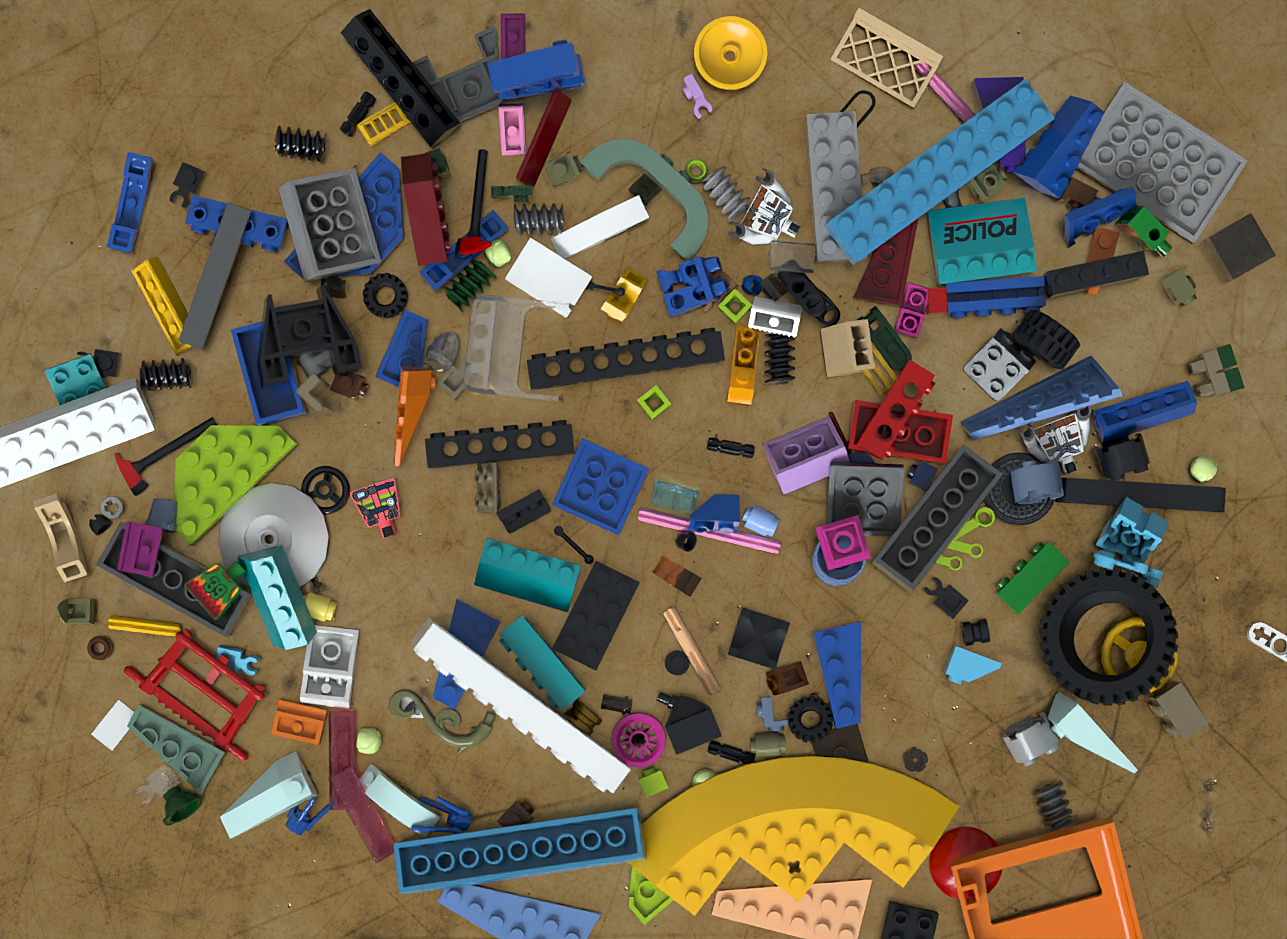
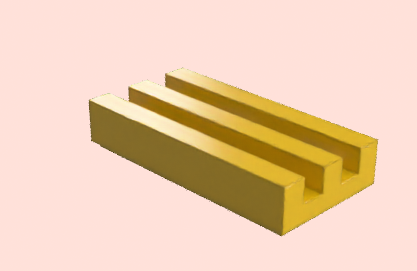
M871 342L873 354L890 376L892 382H888L875 362L873 370L885 385L883 389L878 385L869 370L862 372L879 396L890 390L897 376Z

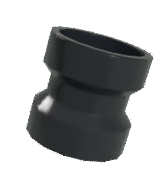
M986 618L978 619L975 623L969 621L961 622L965 646L973 645L979 641L981 643L990 642Z

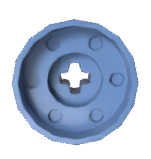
M840 536L837 538L836 542L839 548L847 549L850 547L848 537ZM820 542L815 547L812 555V568L816 576L824 583L832 586H844L854 581L863 570L866 560L828 571Z

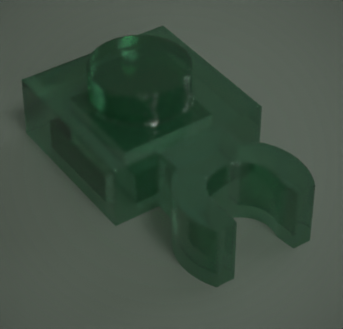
M533 185L491 186L492 198H514V202H528V198H534Z

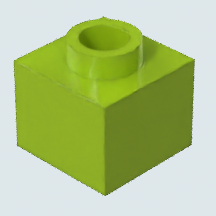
M734 289L718 305V308L736 324L752 308V304ZM733 303L740 305V309L736 312L731 310Z
M657 385L637 400L652 420L671 406L670 401ZM653 398L659 401V405L655 408L649 404Z
M655 767L644 770L641 772L642 777L638 778L646 798L669 788L661 768L656 770Z

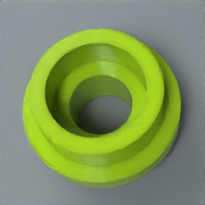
M695 158L687 162L684 172L692 179L690 182L700 183L708 176L709 169L705 161ZM694 167H699L701 169V173L699 175H694L692 173V169Z

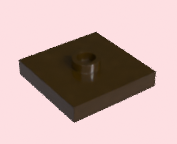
M858 724L832 729L827 737H823L822 741L819 742L817 740L815 743H812L815 756L843 757L869 763Z

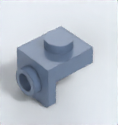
M771 696L760 697L761 703H756L758 718L763 717L764 727H769L770 731L784 730V725H789V720H774Z

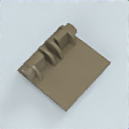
M497 462L477 464V469L474 473V479L477 483L475 506L478 508V513H496L498 508H501L500 495H497V493H500V490H497V486H500V483H497V481H500V468H498Z

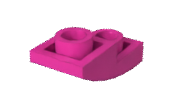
M908 282L895 326L896 332L918 338L928 305V289L930 288Z

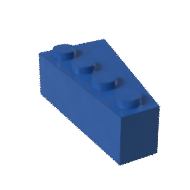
M1070 95L1054 116L1055 119L1051 128L1042 132L1039 136L1041 139L1035 149L1028 151L1025 155L1027 160L1022 166L1018 165L1013 172L1037 191L1061 199L1105 112L1092 101Z
M862 621L812 632L836 729L860 723Z

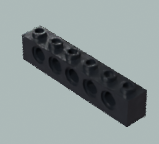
M371 9L354 16L340 33L428 145L432 147L445 140L459 126L460 122Z
M566 420L552 421V426L542 427V422L527 424L528 428L518 429V425L503 426V431L494 432L493 427L481 428L477 434H469V430L454 431L455 436L445 437V432L432 433L430 438L425 439L427 466L429 469L575 454L572 424H567ZM547 432L553 433L556 437L555 443L551 446H546L542 443V436ZM521 435L530 436L531 444L528 448H520L518 446L517 440ZM498 437L505 438L507 442L506 448L502 451H497L493 447V442ZM472 440L481 441L482 450L479 453H471L469 450V444ZM449 442H455L458 446V451L453 456H448L445 453V446Z

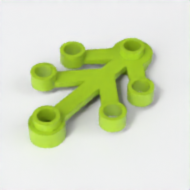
M987 507L978 509L975 517L965 524L947 549L967 553L973 558L981 557L984 550L980 544H968L956 540L978 526L988 527L992 525L995 520L994 512ZM983 512L988 514L986 522L980 520V514ZM974 546L980 548L978 555H973L971 552ZM941 555L936 564L948 566L949 569L956 571L962 567L963 562L958 556L949 558ZM954 558L959 561L957 568H953L950 564Z

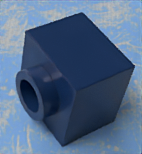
M919 461L918 466L913 464L907 476L911 479L910 485L927 492L938 468Z

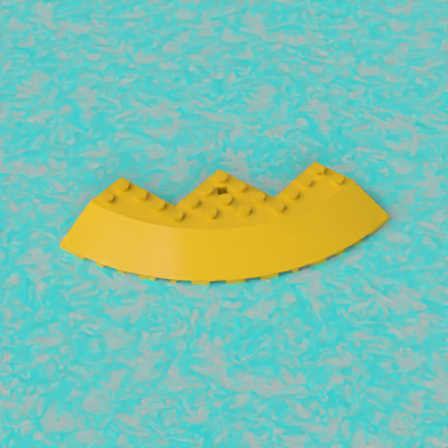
M812 755L779 757L745 764L716 774L686 789V791L668 801L642 823L647 860L628 863L694 916L740 857L797 901L802 899L844 843L901 887H904L932 851L960 806L934 788L916 779L873 763L843 757ZM798 860V869L791 871L788 863L790 861L794 863Z

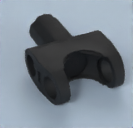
M791 261L783 265L779 270L778 276L788 287L790 295L804 311L814 316L826 327L837 324L841 314L832 300L814 285L795 262ZM830 310H834L833 319L825 321V314Z

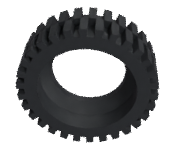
M1102 568L1096 573L1093 570L1086 571V576L1083 577L1078 574L1073 577L1074 582L1071 584L1065 582L1062 585L1064 589L1060 593L1056 591L1053 594L1054 601L1052 604L1047 603L1045 607L1048 611L1047 615H1042L1041 622L1044 625L1043 629H1039V636L1042 637L1040 649L1044 652L1043 659L1048 664L1049 671L1071 693L1094 704L1102 703L1105 706H1112V704L1116 703L1117 705H1124L1126 701L1135 702L1139 700V696L1149 695L1151 693L1149 690L1153 687L1157 688L1161 684L1159 682L1163 676L1166 678L1169 674L1168 668L1170 665L1173 666L1175 661L1173 658L1174 652L1177 653L1178 645L1176 644L1178 631L1175 628L1177 624L1171 613V608L1152 585L1143 578L1136 577L1131 572L1127 571L1124 573L1120 569L1108 571L1106 568ZM1104 603H1119L1130 607L1142 618L1147 631V646L1140 661L1130 670L1117 675H1103L1087 668L1079 659L1074 645L1075 630L1082 616L1091 608Z

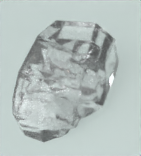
M445 331L436 336L432 344L427 347L424 364L438 372L449 371L456 363L459 354V336L454 331Z

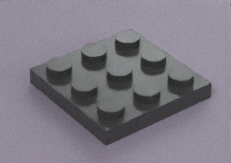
M830 462L827 524L858 515L864 535L893 536L901 525L904 464Z

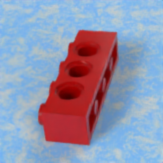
M908 360L856 445L880 460L884 456L889 458L896 447L893 444L897 435L902 437L909 426L906 423L907 419L911 414L915 416L921 408L922 403L919 400L924 393L928 395L934 387L935 382L932 380L935 375L912 360ZM910 383L916 386L917 393L914 397H908L904 393L906 384ZM898 404L903 407L904 414L901 418L892 416L891 407ZM881 425H886L890 428L891 434L888 439L879 437L877 431Z

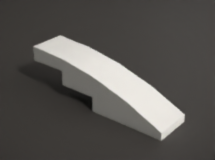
M638 195L551 238L557 254L567 259L604 242L606 239L627 230L631 226L649 219V216Z

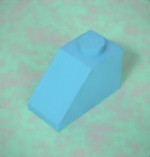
M953 645L943 673L949 675L947 680L961 685L963 680L971 682L1001 668L1002 663Z

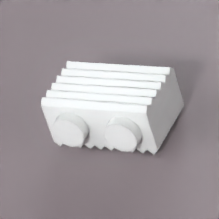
M755 296L748 327L755 330L758 328L760 331L763 329L764 332L768 330L769 333L773 331L774 334L778 333L779 335L782 333L784 336L787 334L788 337L792 335L794 338L797 336L803 308L800 305Z

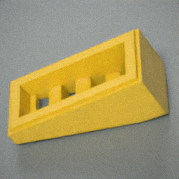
M394 102L358 123L357 126L370 147L409 124L410 121ZM395 109L402 118L400 122L397 121L392 113ZM387 114L394 124L391 127L384 119V116ZM380 120L386 130L381 132L375 122ZM370 125H372L373 129L377 133V135L374 137L367 128Z

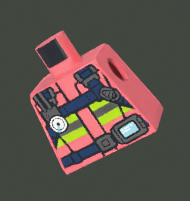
M393 477L350 492L368 528L378 525L382 538L397 534L392 520L401 518L402 511L396 478Z

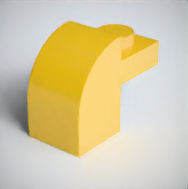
M627 267L615 288L623 287L625 294L618 296L612 292L601 309L607 312L610 317L623 321L630 313L649 279Z

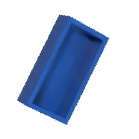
M262 321L231 330L254 418L258 426L307 413L304 399L296 392L300 388L292 357L285 358L289 381L283 385L261 388L257 369V357Z

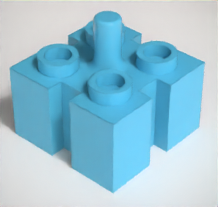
M1126 497L1116 510L1115 515H1112L1104 525L1096 545L1109 553L1114 554L1115 551L1123 555L1121 560L1133 566L1134 561L1143 564L1148 558L1150 551L1153 552L1162 541L1169 522L1153 512L1150 515L1145 514L1142 511L1143 506Z

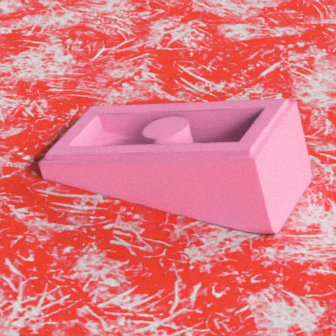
M523 103L499 105L502 155L526 154Z

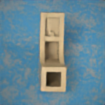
M57 493L33 501L34 508L48 533L53 548L55 566L63 581L67 582L88 575L79 536L65 502H61Z

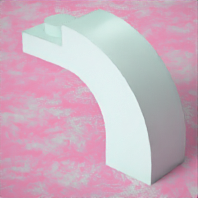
M370 764L356 783L365 791L369 798L409 828L411 826H435L441 818L426 804L397 786L372 764ZM416 831L424 837L429 834L427 831Z

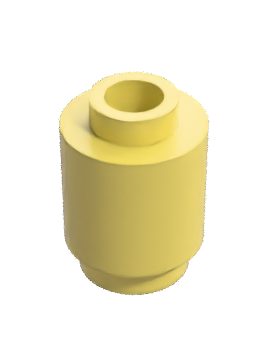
M309 592L307 596L303 595L311 618L324 622L326 620H333L337 602L332 601V598Z

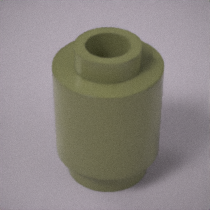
M778 732L755 733V738H750L751 753H756V758L780 756L781 753H786L785 735L778 734Z

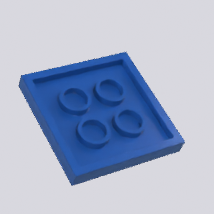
M582 438L552 505L619 535L649 468Z

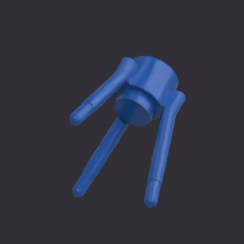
M315 797L310 799L303 811L298 809L296 812L299 805L291 808L287 815L289 820L285 824L286 827L297 835H302L305 830L309 832L312 826L339 799L335 798L310 821V816L307 813L316 801Z
M440 796L436 797V800L443 805L424 797L420 798L421 802L449 814L447 823L451 824V827L411 826V830L459 834L460 830L465 832L468 830L472 820V813L461 809Z

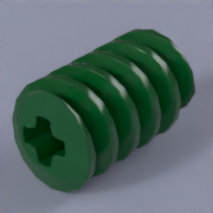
M475 259L471 260L473 268L464 267L467 275L460 272L457 274L460 282L453 279L450 281L453 289L446 286L443 288L447 298L462 312L461 304L470 305L468 297L477 298L475 290L479 292L484 291L482 283L488 286L491 284L488 279L489 276L497 278L484 263Z

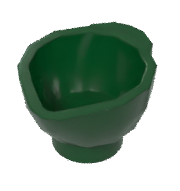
M179 786L168 790L163 795L166 801L164 806L166 815L163 819L164 825L170 826L187 819L199 808L201 799L187 791H182Z

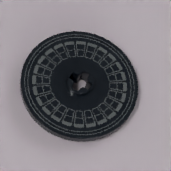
M1028 453L1007 454L992 464L1003 475L984 501L986 506L994 512L996 518L1010 525L1023 526L1037 522L1049 512L1055 499L1050 500L1049 496V498L1042 499L1043 502L1018 504V502H1015L1010 469L1022 467V463L1027 461H1036L1037 465L1043 464V462Z

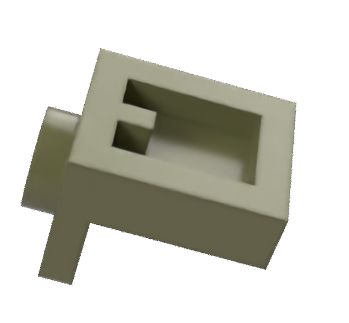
M571 151L560 158L544 164L553 188L580 177L579 170L583 169L578 156L573 157Z

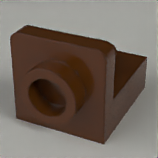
M352 372L337 374L334 377L330 391L358 401L359 397H364L367 391L368 384L365 383L367 378Z
M801 661L766 672L767 685L774 696L809 684Z
M517 800L497 822L502 827L529 824L535 818V815L532 814L535 810L525 800L522 803Z

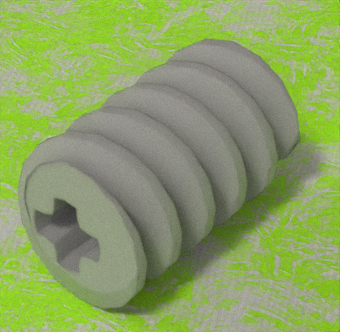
M723 166L712 172L701 183L706 182L703 187L705 191L713 189L709 197L711 199L719 197L715 205H725L721 212L722 214L730 212L727 220L731 222L750 207H747L750 198H740L744 190H734L738 182H728L732 175L723 176V172L726 169Z

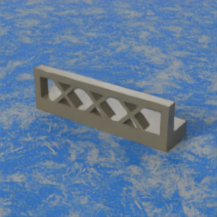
M312 373L296 392L318 412L326 416L332 414L333 410L320 399L331 385L323 378Z

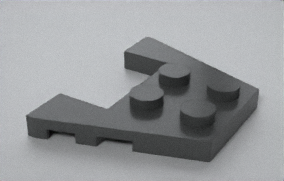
M495 26L475 34L484 59L441 78H437L428 56L412 62L459 122L503 104V100L499 99L498 92L493 93L488 63L499 60Z

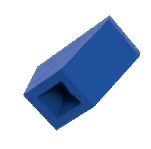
M713 495L690 516L688 530H694L697 533L718 531L722 534L737 532L740 523L739 495Z

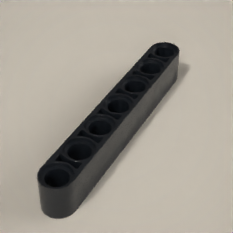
M1061 478L1064 495L1056 499V502L1120 506L1124 499L1128 497L1143 506V508L1225 512L1226 488Z

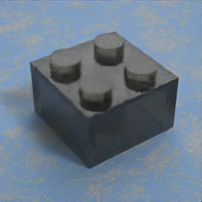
M1252 213L1203 240L1227 282L1236 279L1276 256Z

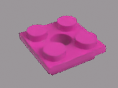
M858 515L815 527L828 571L871 558ZM840 536L848 537L850 547L847 549L839 548L836 542L837 538Z

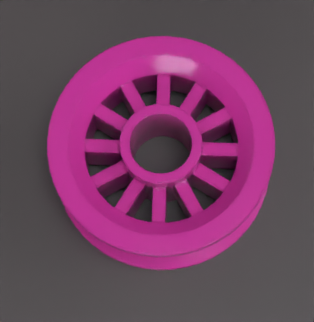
M641 712L628 714L616 724L613 730L612 747L614 753L620 761L628 766L636 768L649 766L660 758L665 749L666 737L664 729L660 722L649 714ZM637 722H643L640 730H638ZM634 723V731L630 728L629 724ZM646 724L650 725L651 727L645 732ZM625 727L631 733L630 735L623 733ZM652 730L655 731L656 735L648 736ZM641 733L645 736L646 742L643 746L637 747L632 743L631 739L634 734ZM623 736L629 738V740L620 741V738ZM657 738V744L649 742V740ZM630 744L625 750H623L621 745ZM647 745L655 747L653 752L649 750ZM633 748L632 755H628L627 752ZM643 749L649 754L648 756H643ZM637 750H639L640 758H635Z

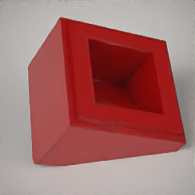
M945 287L928 289L929 311L927 315L945 314L948 311L947 289Z

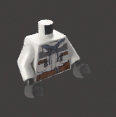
M763 168L762 170L766 172L765 178L762 179L756 176V180L765 184V186L761 185L742 222L731 223L736 226V232H728L729 236L738 237L753 245L769 244L772 240L777 241L781 231L795 238L801 227L800 224L789 219L793 208L791 207L792 201L785 188L774 178V174L771 171Z
M1086 406L1083 410L1076 409L1078 416L1074 413L1035 429L1030 424H1027L1028 429L1026 432H1023L1020 428H1017V432L1022 436L1026 448L1031 455L1041 462L1057 459L1058 462L1060 461L1063 472L1066 475L1078 470L1073 456L1084 452L1083 448L1087 445L1090 432L1089 416L1092 413L1090 406Z

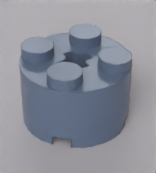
M1057 459L1047 460L1037 465L1036 461H1027L1022 463V467L1010 469L1014 498L1018 504L1043 502L1042 499L1049 498V496L1050 500L1064 495Z

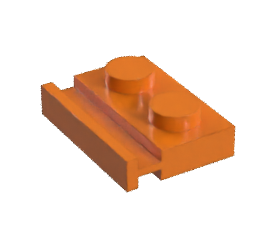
M279 699L271 735L320 745L327 710Z

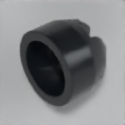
M102 514L94 515L96 520L90 519L89 526L96 536L104 533L111 526V522Z
M689 531L679 532L677 540L675 539L676 546L686 552L693 550L697 542L696 535Z

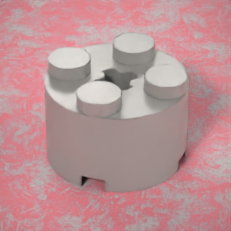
M1044 712L1038 713L1040 718L1034 719L1031 715L1018 721L1008 728L1010 732L1008 735L1002 734V738L1016 763L1023 762L1024 766H1029L1038 760V756L1044 753L1051 754L1059 749L1057 744L1059 738L1051 729L1052 725Z

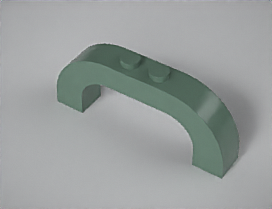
M617 139L597 146L580 162L582 167L597 181H600L611 168L618 164L630 163L642 168L678 201L685 211V228L673 241L670 248L685 262L692 260L704 243L707 233L708 215L706 206L699 192L689 183L692 179L682 170L678 173L672 167L674 163L664 153L660 156L652 148L641 142Z

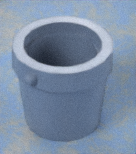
M154 498L145 525L164 528L163 532L176 533L177 502Z

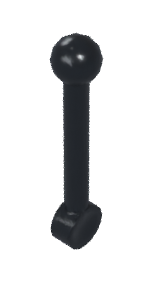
M592 281L586 287L589 291L597 289L613 292L618 296L625 294L623 287L612 288L597 285Z
M561 526L554 528L555 535L561 536L584 558L586 564L593 563V556L587 555L564 533Z

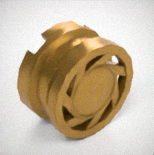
M578 699L573 702L572 709H568L564 713L571 722L589 736L593 733L594 726L602 722L600 717Z

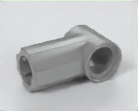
M329 350L305 354L297 359L308 378L312 373L321 376L332 366Z

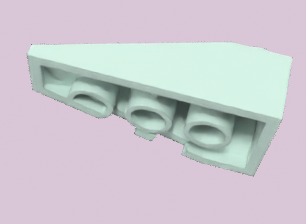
M1061 692L1055 695L1048 719L1053 724L1051 729L1061 739L1065 736L1072 742L1134 774L1138 771L1078 703Z
M298 751L275 761L220 816L230 839L318 795Z

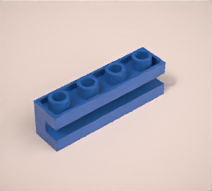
M1044 276L946 283L944 285L945 289H947L948 303L946 314H952V318L967 317V313L977 312V316H990L991 311L1000 310L1001 315L1015 314L1016 309H1025V313H1029L1030 310L1040 311V308L1046 306V296H1044L1043 290L1045 286Z
M1185 381L1096 410L1094 425L1101 442L1105 443L1195 414L1197 400L1189 382Z

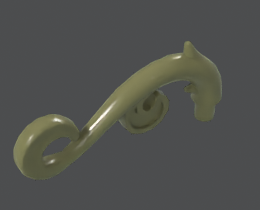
M407 689L395 692L389 702V709L396 718L407 719L415 714V708L405 711L401 708L400 703L403 698L412 699L418 706L431 731L445 743L459 747L458 754L482 743L493 729L492 723L496 717L495 714L487 711L483 722H479L477 727L470 728L471 733L455 735L447 731L443 725L447 721L450 722L449 729L451 730L459 726L461 718L456 710L443 709L435 719L422 699Z

